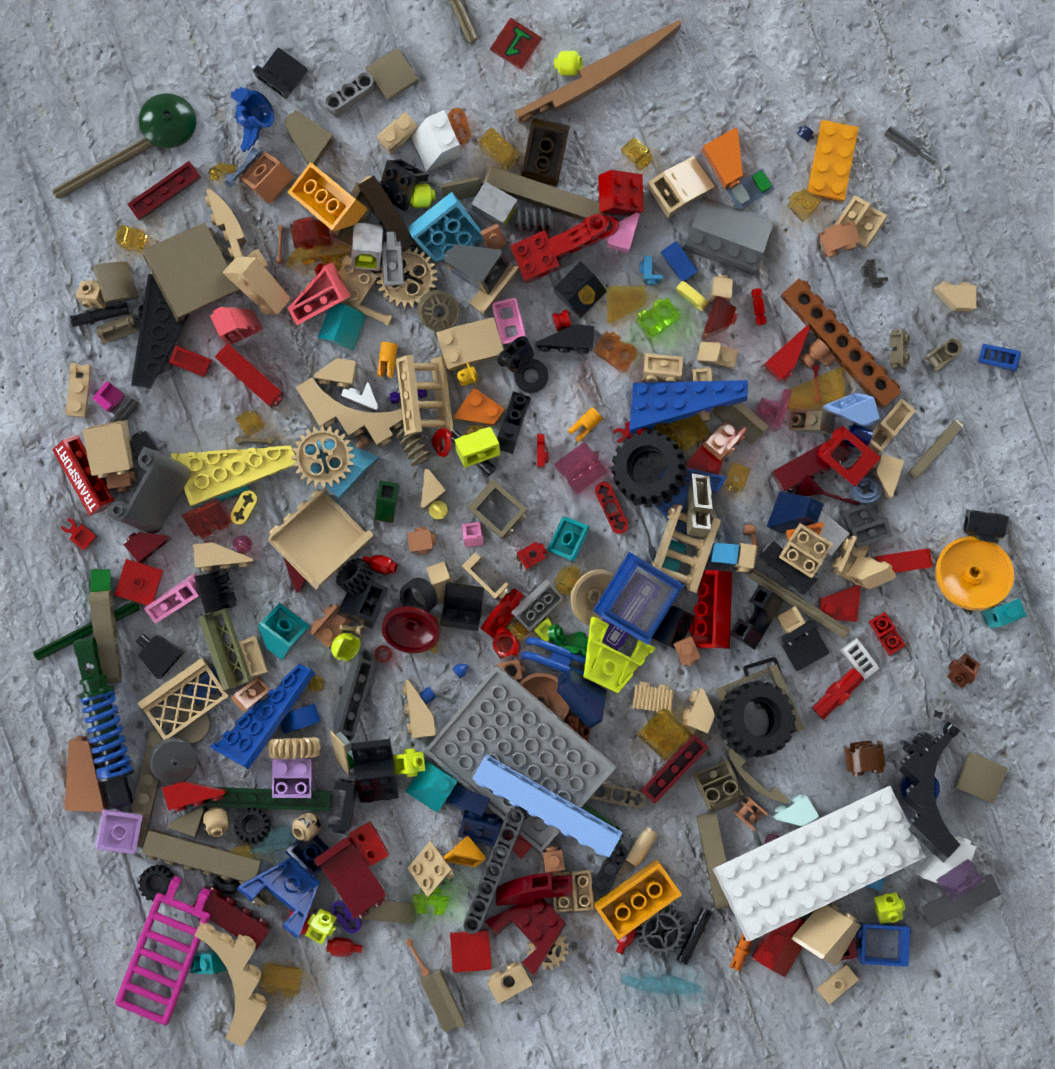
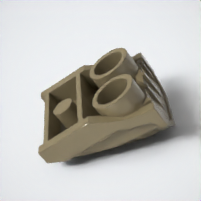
M724 759L723 762L701 772L692 773L708 812L719 811L737 803L744 797L728 759Z

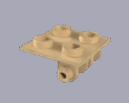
M346 255L337 271L351 295L345 300L358 308L370 288L375 286L378 276L370 270L351 268V258Z
M432 841L426 845L407 868L427 897L433 893L445 878L449 880L454 877V870L450 868L447 864L448 862L444 860Z

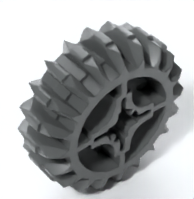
M670 905L666 910L664 908L640 924L641 927L636 928V932H641L635 936L636 939H643L638 943L641 947L646 944L643 950L648 952L651 949V956H654L655 952L658 951L659 958L662 957V952H665L666 957H669V950L676 954L677 952L674 947L682 948L679 941L686 942V939L681 936L688 933L687 930L681 929L687 926L686 922L680 923L684 917L682 915L676 917L679 912L677 909L671 913L672 907ZM660 916L670 917L676 924H664ZM655 918V926L645 932L648 922ZM658 922L660 923L663 929H666V932L663 931L664 940L662 939V936L659 934V932H656V930H658L659 927ZM674 930H677L673 941L667 944V936ZM647 938H659L662 946L650 943Z

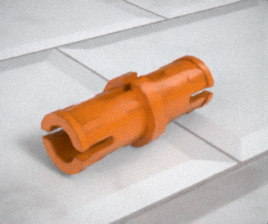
M743 933L738 946H735L734 950L736 952L730 964V967H734V970L742 971L746 956L750 954L749 948L752 940L746 941Z

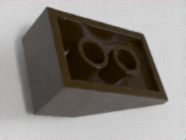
M533 118L522 168V177L558 186L570 130L569 125Z

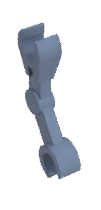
M253 147L248 153L244 164L233 174L229 173L225 177L226 181L223 183L229 188L233 186L237 178L247 171L248 166L254 163L261 153Z

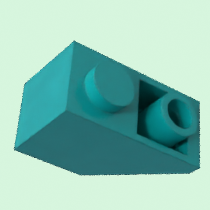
M214 950L196 952L190 967V972L195 974H217L228 971Z

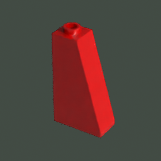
M228 343L215 356L224 367L270 408L276 407L281 403L284 394Z

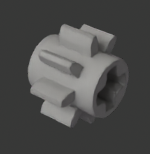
M936 697L928 707L932 710L930 716L937 721H947L954 713V710L951 709L953 703L946 698L938 699Z

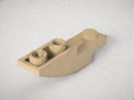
M207 189L208 196L205 197L208 208L211 207L213 214H210L212 223L217 225L220 230L225 229L223 233L226 241H230L231 248H228L231 259L244 257L240 243L247 242L240 223L228 205L215 192Z

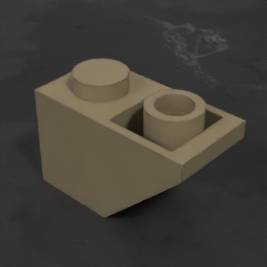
M791 411L789 430L815 434H832L834 432L836 415L824 411Z

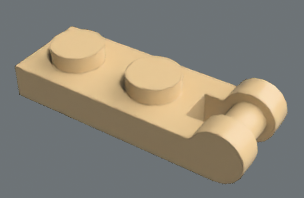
M78 363L70 364V380L66 406L67 416L86 418L92 372L91 364H84V366L78 365ZM78 373H83V378H77Z

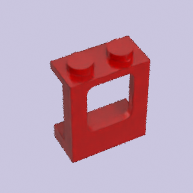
M843 425L834 430L832 438L821 445L817 454L855 487L881 458ZM844 439L850 441L862 452L861 457L850 469H845L831 457L833 450Z

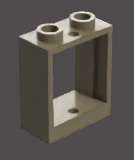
M493 479L467 507L470 512L501 539L504 536L508 538L514 532L512 527L517 522L521 524L527 517L525 514L527 509ZM495 489L520 510L502 531L477 510Z

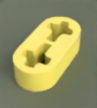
M681 281L675 288L681 296L699 310L704 311L709 305L707 299L686 282Z
M244 491L231 512V520L235 524H245L258 503V497L253 491ZM250 494H252V499L254 500L253 503L249 502L247 506L244 507L246 503V500L244 499L245 496L249 497ZM244 508L245 510L242 514L244 519L237 521L235 514L240 513Z

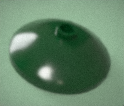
M163 93L151 97L144 103L139 113V126L144 137L152 144L162 148H175L185 144L194 134L196 115L190 103L184 98L175 94ZM168 113L170 117H164V114Z

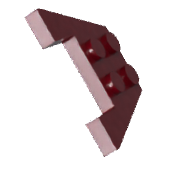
M543 898L535 899V903L518 904L485 920L486 924L497 936L513 922L537 948L522 962L534 977L538 974L540 966L545 962L552 945L554 946L566 925L565 921Z

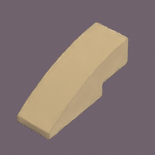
M901 398L863 443L878 455L916 410Z

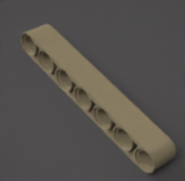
M486 166L480 182L481 186L484 182H487L513 198L546 209L550 208L552 211L582 221L594 214L607 216L606 213H599V202L492 166Z

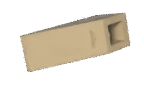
M215 543L193 544L195 568H201V571H212V567L220 566V569H231V565L239 564V567H250L251 563L256 562L253 558Z
M405 680L406 684H403V694L408 697V703H405L406 715H410V723H407L408 734H412V738L436 735L434 714L422 700L412 682Z

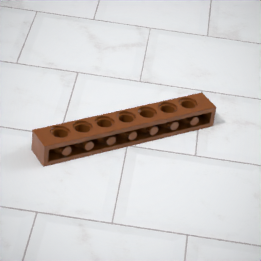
M799 278L781 294L780 298L805 326L808 325L810 327L809 330L814 336L828 346L839 364L868 396L874 397L876 405L883 409L901 393L899 384L895 380L889 379L887 371L881 365L878 366L874 362L873 355L863 350L861 342L848 333L849 329L843 323L840 324L836 319V314L823 305L822 298L817 294L814 295L810 290V285L805 280L802 281ZM799 297H806L808 304L800 303ZM812 311H819L821 314V318H814L812 316ZM825 325H831L833 333L826 332ZM844 339L846 347H840L837 340ZM850 353H856L859 360H851ZM863 367L871 369L870 376L863 373ZM876 381H881L884 384L883 390L877 389Z

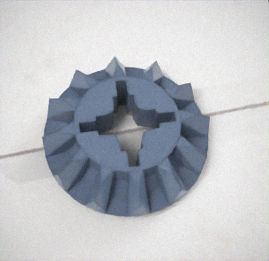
M865 475L856 487L851 484L850 492L859 503L862 502L868 505L880 497L882 486L875 477ZM869 485L870 492L863 495V489L861 488L865 489Z

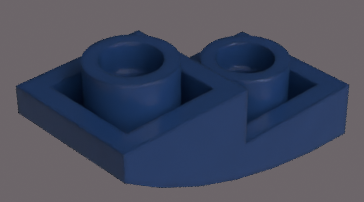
M454 786L446 803L463 812L466 810L482 818L490 799L468 789Z

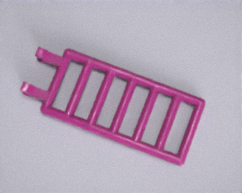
M174 876L170 881L166 895L162 893L156 894L115 1000V1005L162 1025L169 1024L201 940L194 936L197 928L158 913L161 902L201 918L200 923L206 924L210 919V914L203 911L211 891L203 888L199 893L195 907L176 900L174 897L182 881L177 876ZM154 920L194 936L191 946L152 931L151 928ZM147 938L187 953L184 964L144 948ZM141 955L181 971L177 981L137 965ZM134 973L173 988L170 999L131 983ZM127 990L167 1006L164 1015L161 1016L125 1001L124 998Z

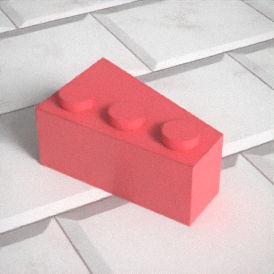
M333 262L325 265L306 289L287 308L296 325L351 296Z
M220 307L213 311L214 314L210 315L219 336L230 346L263 330L254 310Z

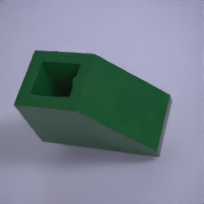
M379 481L375 520L394 523L400 490L399 483Z

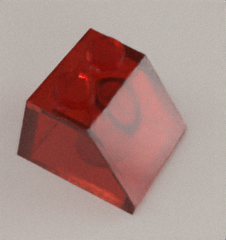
M218 498L182 514L193 535L197 538L201 537V539L211 536V532L216 529L221 531L228 528V523L233 522L224 502Z

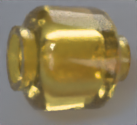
M575 566L562 567L554 580L556 589L564 595L571 594L576 582L582 577L580 570Z

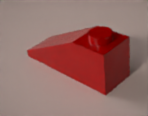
M808 325L763 365L777 382H780L782 379L786 381L793 375L791 371L796 366L810 329Z

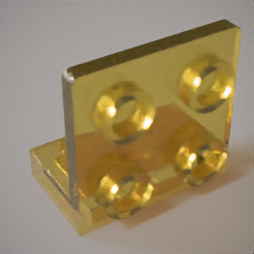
M695 413V416L668 424L663 422L654 426L655 430L659 431L661 435L666 434L674 440L682 452L711 434L698 413Z

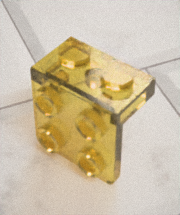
M662 708L648 720L636 735L665 761L680 744L691 736V732L686 725L680 723L674 717L672 712Z

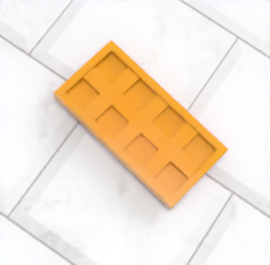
M821 120L807 195L844 202L859 127Z

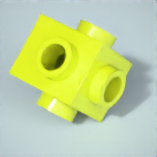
M415 748L405 749L403 754L393 755L395 775L406 774V777L418 776V772L425 771L423 751L415 752Z
M897 892L874 897V908L880 924L897 922L903 919L905 904L903 899H899Z
M320 908L316 915L313 913L307 923L310 926L305 936L322 945L327 935L331 937L337 927L334 925L337 917Z

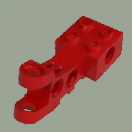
M594 214L584 219V222L554 237L549 238L548 233L544 230L514 243L510 247L523 279L528 284L562 269L559 262L562 257L578 252L580 249L594 245L614 235L619 229V222L613 216ZM610 220L613 223V227L610 231H607Z

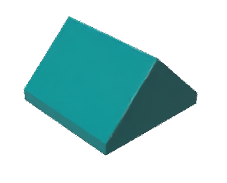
M336 304L328 309L318 338L354 351L367 315L348 305Z
M563 516L547 551L574 563L590 526Z

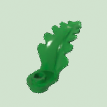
M557 623L548 628V637L551 642H555V645L568 649L571 653L581 652L586 656L588 637L585 638L583 632H576L566 636L564 635L563 628Z

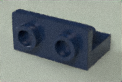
M465 810L458 837L465 838L468 835L472 841L494 846L503 819L496 814L484 813L482 818Z

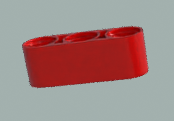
M930 548L875 557L877 562L881 563L884 561L889 563L895 573L933 567Z

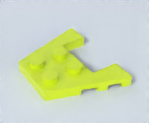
M591 617L583 677L606 689L619 693L633 676V672L638 666L645 662L644 659L649 653L652 654L655 647L638 640L630 658L602 644L609 624L596 617Z

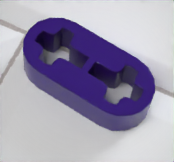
M338 900L334 902L331 906V914L337 917V922L348 933L358 932L362 925L361 919H353L351 917L352 913L344 901ZM336 905L339 907L344 906L343 912L346 914L345 917L342 913L337 914L335 912L337 909ZM347 917H348L351 921H354V920L357 921V924H356V927H357V928H356V929H355L354 927H352V928H349V927H348V925H349L350 923H349V921L346 919Z

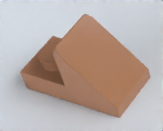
M257 676L235 693L231 699L245 712L248 709L250 710L271 689Z

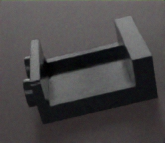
M338 779L335 781L334 789L346 791L341 822L331 821L328 824V828H331L334 833L343 834L351 828L357 787L355 781Z

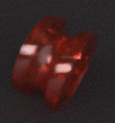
M382 645L375 650V658L379 662H388L392 658V650L388 646ZM382 648L384 651L389 652V655H386V659L378 656V653H381L379 650Z

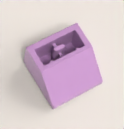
M314 757L272 759V798L312 797Z

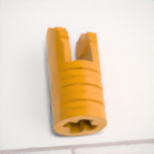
M381 342L377 370L378 377L384 376L386 363H388V378L394 377L398 344Z
M591 407L568 429V432L573 434L583 426L584 429L575 439L579 443L603 420V417Z

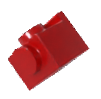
M534 542L516 554L525 569L528 570L546 559L544 554L547 551L542 543L538 545L537 542ZM531 551H535L537 553V556L535 558H531L529 556V553Z

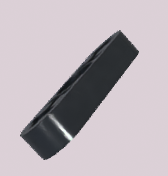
M622 843L617 844L614 848L622 847V852L624 853L616 859L620 861L619 865L612 860H608L609 857L606 856L593 882V891L598 896H605L609 893L627 857V848ZM613 851L610 857L614 859L616 853ZM607 864L615 866L614 874L608 875L605 873L604 868ZM603 874L604 877L611 879V881L608 882V880H606L604 884L606 890H601V892H598V887L596 885L597 883H602L603 878H601L600 875Z

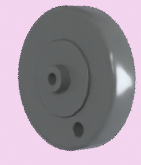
M172 737L162 740L154 747L150 755V768L154 776L166 784L186 781L192 776L197 767V754L193 746L182 738Z

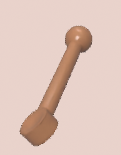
M279 225L278 257L276 258L278 264L283 262V225Z
M407 939L406 945L410 947L422 969L421 974L427 976L429 969L423 965L413 946V940Z

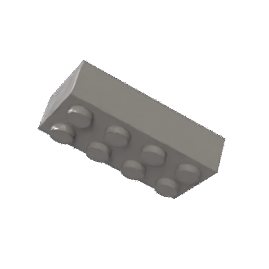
M545 580L511 613L530 632L564 598L548 580Z

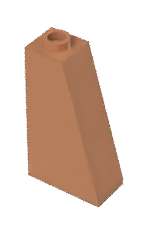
M75 736V739L69 740L65 811L102 812L103 809L108 810L103 782L97 781L96 770L99 768V765L94 763V759L97 757L96 754L91 752L94 744L89 743L87 736Z

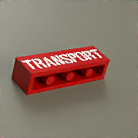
M78 435L63 439L52 449L89 516L104 511L115 501L103 479L98 478L97 475H91L87 451Z

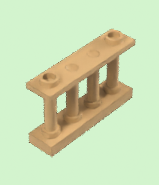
M406 355L396 359L405 435L422 432V428L425 427L447 428V430L452 432L453 420L446 373L447 367L444 357L433 358L431 363H414L413 355ZM415 371H432L433 382H416ZM417 390H434L435 401H419ZM436 408L438 420H421L419 409Z
M673 505L668 511L667 518L669 519L655 561L651 565L673 579L683 582L685 585L684 590L697 593L721 520L710 517L711 531L706 537L697 539L674 531L678 520L687 523V514L681 513V505ZM674 538L696 546V555L690 557L668 549L671 539ZM665 556L690 564L689 574L683 575L662 567ZM651 574L649 575L650 578L658 579Z

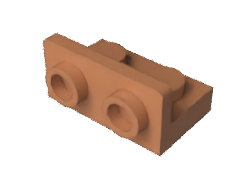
M725 420L703 447L721 461L725 455L729 457L736 449L734 447L735 443L739 446L745 439L743 434L747 428L744 427L739 431Z
M336 603L334 605L330 604L323 612L325 616L321 620L317 619L311 625L312 630L310 633L316 636L328 648H330L334 639L344 632V630L340 629V625L349 626L352 620L337 615L340 606Z

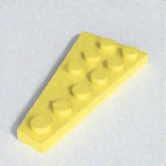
M291 445L258 449L248 448L243 450L231 449L171 454L172 458L184 464L190 470V477L184 490L191 507L293 467L292 464L297 462L291 459V456L295 455Z

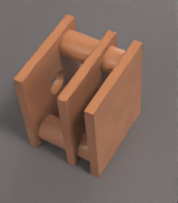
M746 796L745 798L748 802L745 804L741 801L743 807L738 813L736 811H733V813L752 830H755L752 825L757 819H762L760 817L762 814L767 816L768 813ZM753 806L757 808L755 812L751 809ZM750 811L752 815L746 821L743 817Z

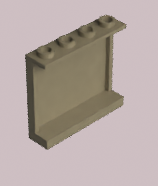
M205 222L142 250L143 258L177 323L184 320L185 316L234 293L236 295L240 293V289L222 273L230 262L228 260L225 261L221 245L216 244L214 240L215 234L211 227H207Z

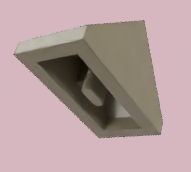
M203 806L167 824L170 829L195 837L199 833L203 822L202 816L207 808Z

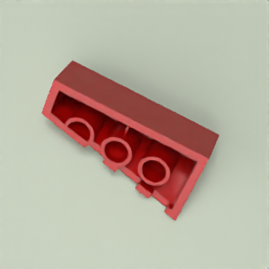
M704 570L697 594L699 600L697 605L694 606L693 611L695 613L694 622L690 624V636L696 648L730 649L732 572Z

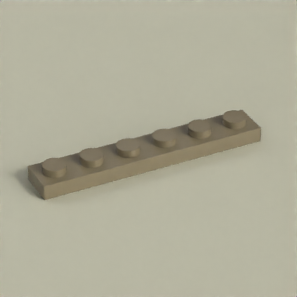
M150 730L131 810V813L143 815L137 847L140 848L144 846L160 781L154 776L150 768L151 752L163 740L156 730Z

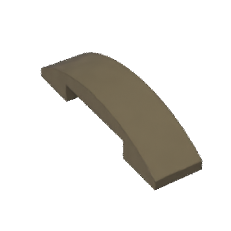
M727 749L732 765L749 786L775 801L783 803L790 801L774 786L767 791L741 767L746 760L735 753L733 749Z

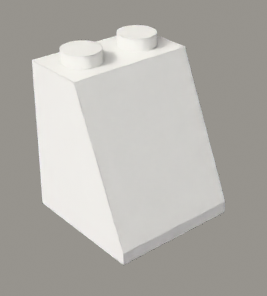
M444 110L427 117L411 137L426 172L461 158L460 144Z
M956 835L955 839L961 845L944 863L932 854L921 865L916 874L924 879L962 892L976 846L971 845V840Z

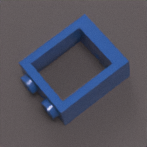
M860 922L861 926L856 933V938L859 939V947L856 946L858 961L861 964L909 967L910 927L908 925ZM867 929L898 930L897 958L865 956Z

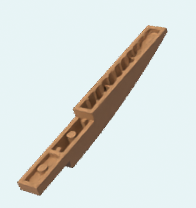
M679 20L579 70L580 79L516 110L515 117L518 123L531 120L534 117L533 115L539 112L540 114L546 113L550 110L551 106L556 113L598 90L629 70L681 29L682 22Z

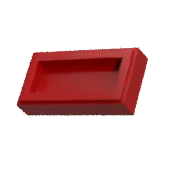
M175 345L169 364L205 378L212 359Z

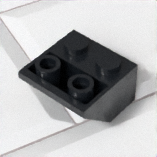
M368 581L370 583L364 586V590L360 589L358 594L356 592L355 595L346 593L337 615L373 629L388 596V588Z

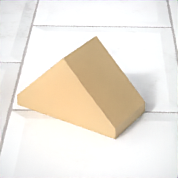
M425 469L422 509H426L431 503L446 493L444 487L429 469Z
M444 561L426 568L431 584L437 593L439 604L444 602L446 583H452Z

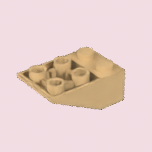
M694 156L662 172L647 184L648 191L667 218H670L715 188Z

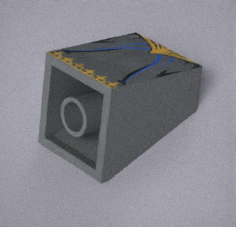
M456 244L446 252L444 259L452 273L489 295L509 266L503 251L499 249Z

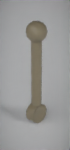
M237 436L235 438L238 444L242 442H264L272 445L275 443L273 437L255 439Z

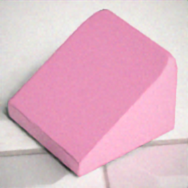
M481 522L462 524L465 547L484 545Z

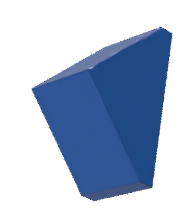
M311 704L288 712L281 722L283 733L286 734L321 722L316 705Z

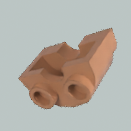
M849 221L844 225L841 223L825 229L823 233L818 234L825 256H828V258L837 256L839 254L838 251L845 248L846 251L857 248L856 245L861 243L854 221Z

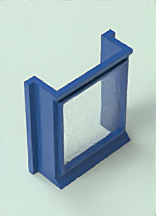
M628 552L593 611L601 618L649 645L652 636L685 585L643 561L633 553Z

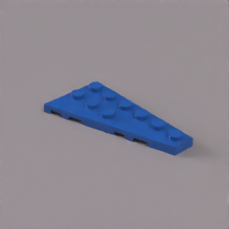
M748 380L633 383L630 434L636 433L637 430L642 428H654V425L663 422L668 424L695 416V413L701 411H713L712 408L723 405L727 407L747 401Z
M298 664L282 679V684L275 690L272 688L267 693L269 696L262 702L258 701L237 721V725L230 732L227 730L222 735L223 738L217 744L214 742L210 748L249 770L315 672Z

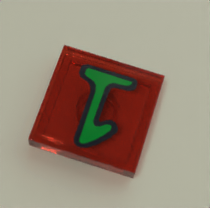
M510 18L491 46L490 51L522 70L541 42L542 37Z

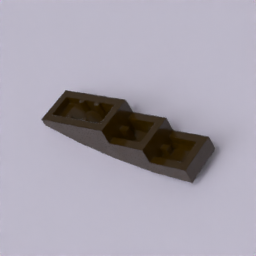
M372 176L358 184L359 190L369 203V207L379 220V224L383 225L385 233L396 232V241L401 242L402 252L414 246L416 242L376 177Z

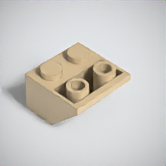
M697 688L696 691L692 690L689 697L691 704L689 709L685 708L681 719H684L683 724L708 733L715 714L705 690Z

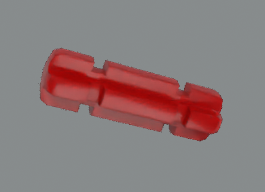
M755 288L751 291L752 298H754L755 321L757 326H762L767 323L766 316H764V300L761 298L763 294L761 288Z

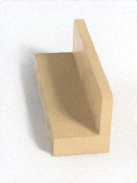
M509 263V266L489 295L479 290L469 305L485 316L492 307V303L497 301L519 273V267L517 265L514 267Z

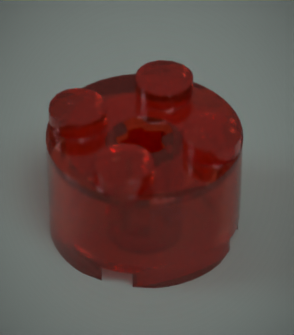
M306 217L295 220L293 224H290L293 245L296 250H302L303 253L314 251L316 247H331L330 229L322 221L314 220L313 217Z

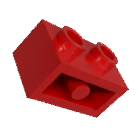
M371 820L349 833L350 840L357 847L368 867L389 856L390 853Z

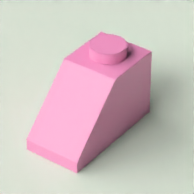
M636 212L619 222L618 231L605 239L608 242L607 248L629 254L640 213Z

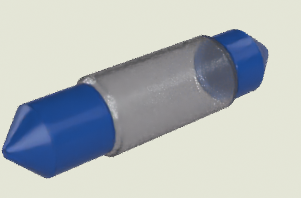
M457 664L419 693L425 704L430 703L459 682L466 675L468 665Z

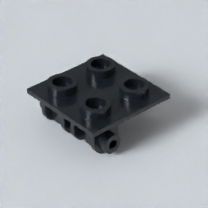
M225 568L217 572L194 577L205 614L225 608H232L237 605L234 592H230L234 588L229 589L232 582L228 583L230 581L229 572H226Z

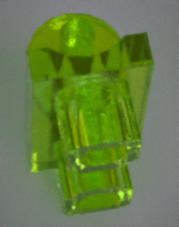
M437 888L429 897L423 894H414L415 913L426 914L427 904L434 905L433 914L444 915L446 906H448L449 896L433 895H441V889Z

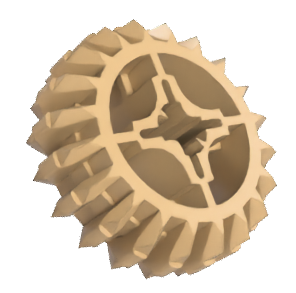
M316 737L275 738L268 741L267 749L271 759L313 758L320 755L319 739Z

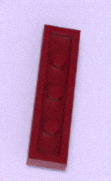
M188 161L127 205L140 221L199 180L201 176L191 162Z

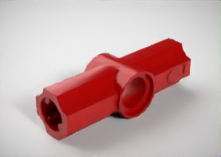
M852 667L839 681H835L825 691L826 694L813 705V711L824 720L837 706H841L851 696L850 693L863 682V676Z

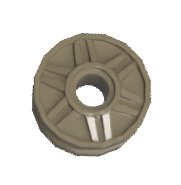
M443 290L428 291L421 297L417 307L420 321L432 331L440 332L452 328L459 319L460 310L458 302L453 296ZM441 306V314L435 315V309Z

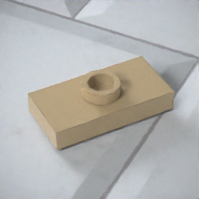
M253 636L239 641L251 678L268 673L269 669L258 637Z
M845 963L816 989L830 1005L859 979Z

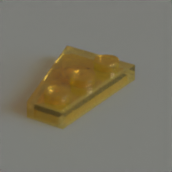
M842 366L787 390L788 410L823 407V405L846 397Z

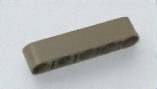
M110 590L90 592L89 602L93 634L97 642L103 674L107 675L106 684L121 683L122 670L112 593Z
M713 812L696 816L714 906L716 910L728 908L730 905L713 871V868L726 863L717 814Z

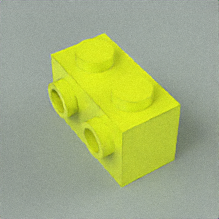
M491 427L480 429L477 432L455 439L456 452L464 468L500 455L499 442Z

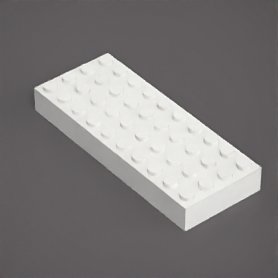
M888 786L715 867L713 871L748 942L907 867L926 856L917 838L908 830L910 824L891 786Z

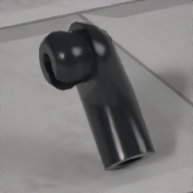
M218 875L211 881L222 894H235L238 892V886H240L237 880L225 883Z

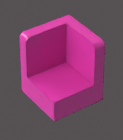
M107 381L92 399L111 413L125 395Z

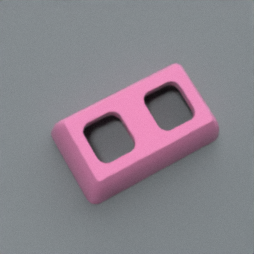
M511 298L492 303L502 344L512 343L520 336L526 337L517 299ZM512 308L513 317L503 320L500 310ZM516 326L518 335L507 338L504 329Z

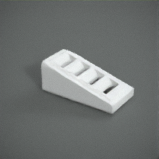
M854 638L840 649L855 670L863 676L864 680L879 669L857 638ZM854 647L858 648L854 653H849ZM861 652L863 655L855 661L853 658ZM866 658L868 661L859 667L858 663ZM871 664L872 667L864 673L862 670Z

